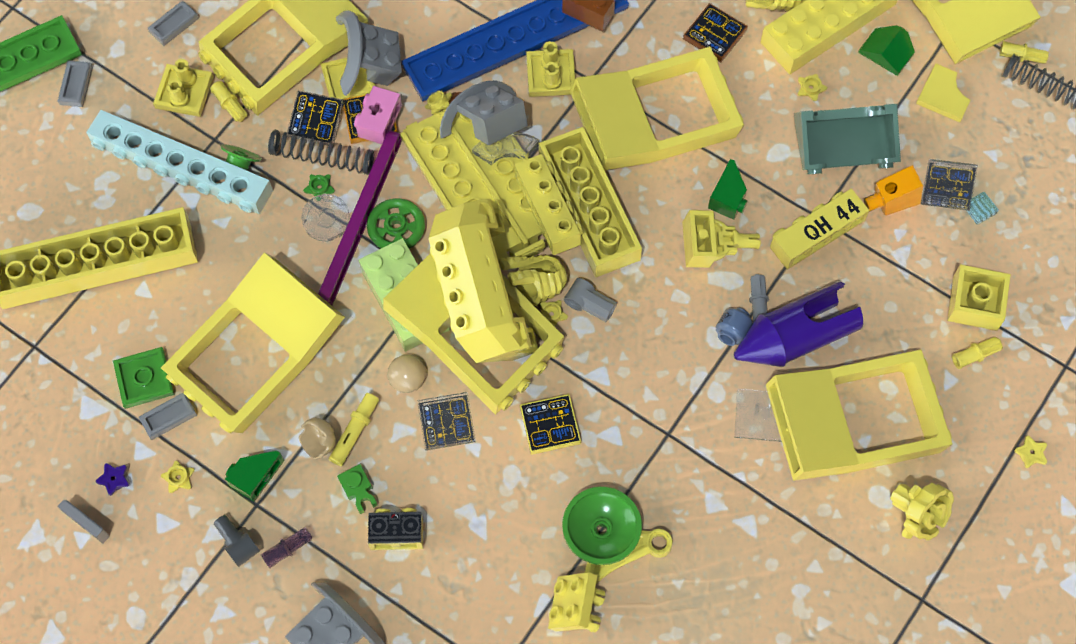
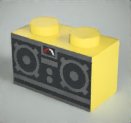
M405 508L401 512L377 509L375 513H369L368 545L370 550L423 549L422 512H417L413 508Z

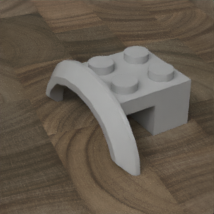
M349 10L343 11L336 16L337 23L345 25L348 37L347 63L340 80L342 92L345 96L352 90L360 67L366 69L367 81L386 86L402 73L398 32L359 22L357 15Z
M484 81L472 85L461 92L446 109L441 120L440 138L451 134L452 122L456 113L459 112L472 120L475 138L487 145H491L528 126L524 101L516 96V93L510 86L500 81Z
M313 582L311 585L325 598L285 636L290 644H356L363 637L370 644H385L378 634L337 592L326 583Z

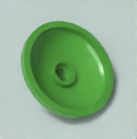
M594 487L579 493L568 504L563 516L562 530L568 547L577 557L595 565H610L625 559L636 548L641 536L642 521L637 506L626 494L610 487ZM604 527L606 533L599 534L597 528Z

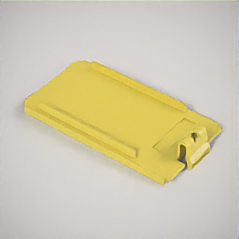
M446 109L418 123L414 122L406 126V129L400 133L401 139L446 210L463 203L491 199L493 208H499L505 233L492 237L498 261L502 258H508L509 255L510 257L527 256L529 258L543 252L545 242L543 239L538 241V236L543 233L515 177L514 164L528 158L512 134L491 145H487L475 138L472 120L457 112L452 122L451 134L440 138L441 120Z

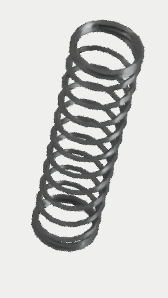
M1013 54L1002 75L1003 77L1007 78L1010 70L1017 62L1011 78L1012 81L1018 77L1025 67L1020 81V85H1023L1034 70L1029 89L1033 88L1043 74L1038 88V93H1040L1052 77L1046 97L1052 94L1061 81L1055 101L1060 99L1070 85L1064 106L1068 104L1076 92L1075 89L1070 95L1073 80L1069 81L1060 93L1065 79L1062 76L1051 90L1056 73L1053 72L1042 86L1047 69L1044 68L1033 82L1038 64H1035L1025 77L1029 60L1022 65L1015 75L1021 57ZM1076 99L1073 105V110L1076 109Z
M276 129L272 131L268 142V152L270 155L278 156L282 152L284 158L289 157L291 154L293 160L298 159L299 156L303 162L310 159L312 164L319 160L321 166L325 165L328 161L331 168L337 164L340 170L346 166L348 171L351 172L356 167L357 173L363 172L364 175H369L374 162V151L367 149L363 168L361 171H358L360 147H358L355 163L349 169L348 159L351 153V146L349 145L346 161L340 167L339 157L342 150V144L340 143L337 150V159L331 165L330 155L333 147V142L331 141L328 146L326 161L321 163L320 155L324 144L323 139L319 143L318 156L313 162L311 158L314 146L313 137L309 145V154L304 160L302 157L305 144L304 135L300 142V152L295 158L293 156V148L296 142L295 133L291 138L290 152L285 156L283 149L287 139L286 132L282 136L281 150L276 154L280 144V132Z

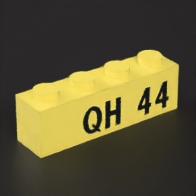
M852 188L845 193L841 191L833 196L826 205L823 203L819 204L808 216L797 218L789 228H781L776 231L772 236L770 248L788 270L866 220L869 209Z

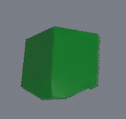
M894 25L875 28L858 53L898 76L914 55L915 50L908 31L903 27Z

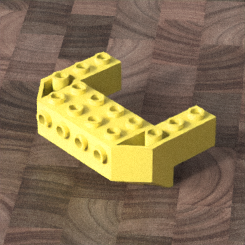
M491 199L463 203L436 214L428 238L430 253L434 258L437 268V279L441 283L444 294V304L448 309L451 319V330L455 334L457 341L476 363L513 361L531 355L538 349L533 328L526 327L524 317H514L492 241V237L505 233V228L499 208H493Z

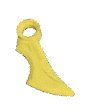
M655 529L653 531L641 530L639 542L629 556L610 565L587 563L585 573L589 572L597 575V584L612 571L649 553L654 557H665L672 549L671 535L663 529ZM656 537H662L666 540L667 545L664 549L657 550L652 546V540Z

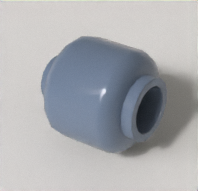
M742 308L727 309L716 324L718 338L726 345H738L753 322L746 310Z

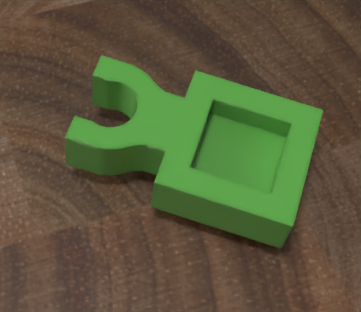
M360 464L337 475L348 499L356 498V507L360 514L364 513L362 507L364 501H370L373 508L378 506L375 498L367 492L373 488Z

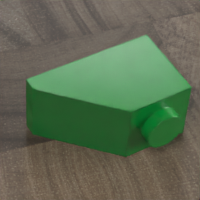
M729 160L710 197L708 205L709 209L733 220L738 212L743 213L748 202L745 199L747 189L735 160Z
M277 450L242 457L236 464L233 463L228 468L225 481L229 487L255 502L280 468L284 459Z

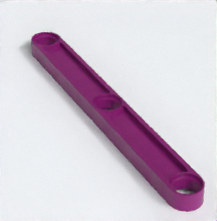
M392 130L387 132L318 294L332 306L367 226L368 217L375 207L399 150L402 139L398 132Z

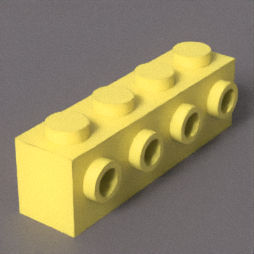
M542 154L514 164L515 177L552 254L556 255L581 245L580 235L583 234L582 227L579 221H574L572 217L573 209L568 200L564 201L562 197L564 194L559 181L555 182L553 178L554 171L550 162H545Z

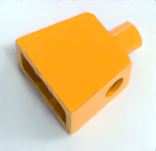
M909 166L876 183L875 194L864 198V203L869 212L881 207L884 215H890L921 204L923 184L914 166Z

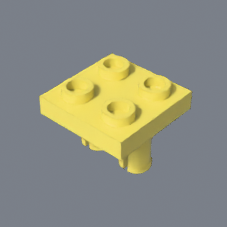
M549 41L544 44L543 51H526L529 97L571 95L570 89L575 81L573 49L557 50V44Z
M185 59L177 60L175 65L167 64L153 102L155 109L201 117L214 77L212 72L189 68L188 61Z
M588 572L559 576L554 586L553 604L549 612L548 629L554 631L587 629L590 632H596L599 629L600 625L594 623V621L601 622L600 617L591 614L592 604L601 606L604 602V598L598 596H605L604 590L595 588L597 575Z

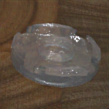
M321 194L310 199L304 206L301 216L303 227L308 235L318 241L325 242L341 237L351 218L346 203L341 198L331 194Z

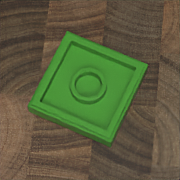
M162 347L113 360L122 405L125 409L174 395L172 383L166 378L167 373L161 369L167 362Z

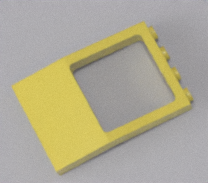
M248 0L199 41L200 52L198 54L201 61L213 69L216 77L220 80L223 79L227 83L229 90L242 99L244 106L258 116L324 60L348 46L346 27L344 24L339 25L337 23L336 16L343 11L349 10L357 15L359 22L368 24V18L350 0ZM274 9L310 47L265 85L257 88L227 58L221 49L264 13Z
M912 0L928 19L954 64H958L1032 27L1040 18L1030 0H950L946 3H941L938 0Z
M711 47L627 71L577 77L570 89L583 127L604 170L653 163L736 138L744 126L743 118L737 110L734 97L728 89L726 78L722 75L717 57L713 54ZM689 72H697L719 124L665 140H656L635 88Z
M263 253L230 297L179 348L161 369L167 373L166 378L176 386L180 385L185 389L183 392L185 396L192 401L197 400L203 405L201 407L203 412L210 417L215 416L220 421L219 425L228 433H243L309 364L345 316L274 256ZM242 312L289 353V359L235 413L188 371V367Z
M430 253L383 298V309L423 342L496 415L501 409L505 411L514 401L513 397L518 391L523 393L531 383L529 380L535 374L539 376L547 367L546 362L551 357L555 359L562 352L564 336L502 274L511 309L519 317H524L525 323L530 328H533V331L544 343L499 389L493 388L441 336L450 326L451 319L448 309L444 304L441 283L437 279L436 264Z
M922 350L831 369L775 375L766 384L793 481L851 473L939 454L953 444L951 433L943 416V409L936 395L935 385L928 371V363L923 356ZM894 372H902L905 376L925 440L866 453H857L835 385Z

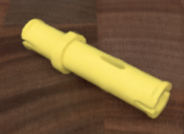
M366 393L357 410L351 413V420L328 458L329 461L342 467L364 426H368L370 423L369 418L379 402L376 396Z

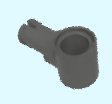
M226 515L219 517L214 522V526L225 540L226 547L224 549L238 567L260 552L246 532L238 531Z

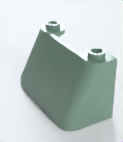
M897 104L794 113L802 170H807L808 174L822 173V168L879 164V168L894 167L893 162H901Z

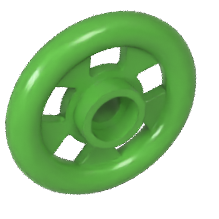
M401 198L388 199L379 203L371 211L367 221L368 235L379 248L402 239V235L407 230H410L413 234L406 240L404 239L410 249L419 242L425 230V218L421 210L411 201ZM399 208V213L389 215L388 210ZM411 213L415 221L408 223L405 216ZM378 219L385 220L384 228H377ZM394 224L401 225L399 228H392ZM386 234L395 237L393 242L387 241L383 238Z

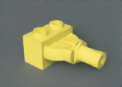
M689 210L682 222L686 267L710 268L714 261H718L726 255H735L737 248H760V240H757L760 238L759 233H739L735 230V226H726L721 221L715 220L714 211Z

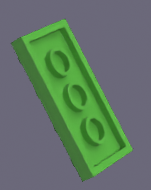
M62 15L0 42V92L82 55Z

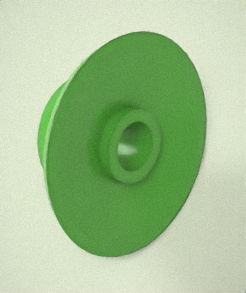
M227 144L220 145L221 149L228 153L225 162L244 170H249L251 161L260 162L262 160L259 155L246 149Z

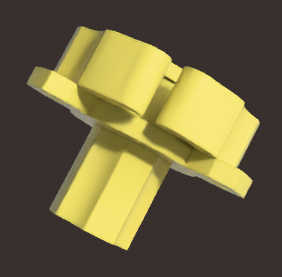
M930 483L923 489L916 484L912 488L906 484L898 485L896 490L893 491L890 500H892V505L906 512L905 528L901 536L911 539L914 535L919 539L924 538L927 541L936 537L939 533V529L935 528L936 525L944 528L951 516V508L954 501L952 491L934 483Z

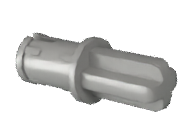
M755 274L750 278L751 297L749 302L752 303L753 323L758 315L767 314V302L769 301V297L766 295L765 276Z

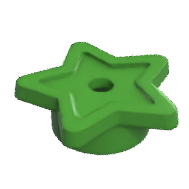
M311 174L309 185L303 190L306 194L314 195L317 202H320L324 195L335 192L329 185V174L325 176Z

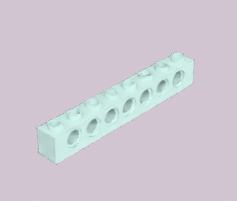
M103 110L99 111L86 132L91 145L100 151L108 150L122 160L127 158L138 167L153 169L155 173L162 177H172L183 186L191 185L202 194L208 195L210 193L226 204L230 202L236 204L247 213L252 211L260 215L273 192L271 183L266 178ZM182 162L180 165L174 166L176 163ZM198 171H203L201 174L196 175ZM221 179H224V180H225V181L222 182V183H219V184L217 183V181H219V180H221ZM246 188L244 192H238V190Z

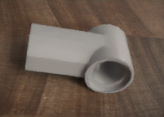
M581 278L575 280L564 297V302L569 307L577 311L584 310L604 322L610 319L617 306V302L595 291L592 284Z

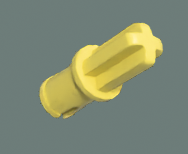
M1006 41L1002 42L999 56L1012 58L1013 54L1021 57L1020 62L1029 60L1046 63L1049 56L1048 51L1029 48L1027 44L1020 45Z
M222 81L215 82L211 86L210 91L220 101L221 108L226 109L235 121H244L247 117V112L238 103L237 96L231 94Z
M993 337L979 344L973 343L970 348L952 354L953 363L956 368L961 369L973 362H982L985 357L1003 349L1002 342L999 338Z

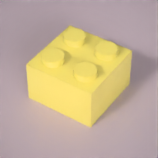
M960 264L953 276L947 321L997 331L1005 321L1011 274Z

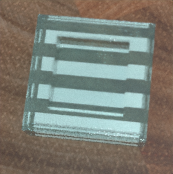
M985 192L972 198L969 210L965 209L977 225L994 216L999 211Z

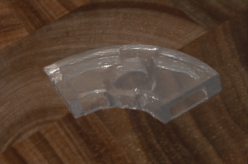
M515 132L491 145L480 141L472 148V153L490 165L506 157H517L526 160L539 146L540 140L525 133Z

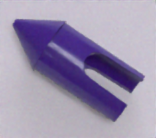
M834 283L765 315H758L734 352V358L738 361L784 367L786 363L861 330L863 327L861 307L823 322L812 321L811 318L838 305L837 290L843 288L845 283Z

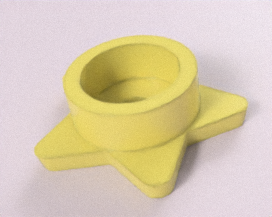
M817 74L807 76L806 78H798V82L801 85L798 96H809L813 101H817L818 94L827 90V86L822 84Z
M435 92L428 97V104L425 105V108L431 110L432 115L437 114L441 109L448 108L450 105L448 101L452 97V93Z
M561 300L548 303L540 302L541 313L554 327H556L557 322L567 320L568 316L561 311Z
M1026 436L1024 445L1014 450L1015 453L1020 455L1026 468L1036 463L1047 464L1043 454L1047 443H1036L1030 436Z
M174 461L173 466L167 472L161 474V477L169 482V493H173L179 488L190 490L189 478L194 473V468H184L178 461ZM178 475L181 476L179 480L176 479Z

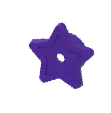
M106 463L104 465V474L96 479V484L106 486L109 496L122 487H128L129 483L125 478L127 466L122 465L114 468Z

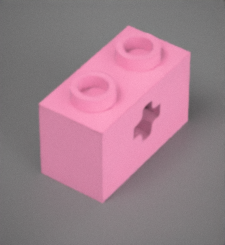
M373 86L370 94L367 93L363 101L364 108L361 114H357L354 126L357 129L358 137L382 144L387 132L393 128L402 103L399 93Z

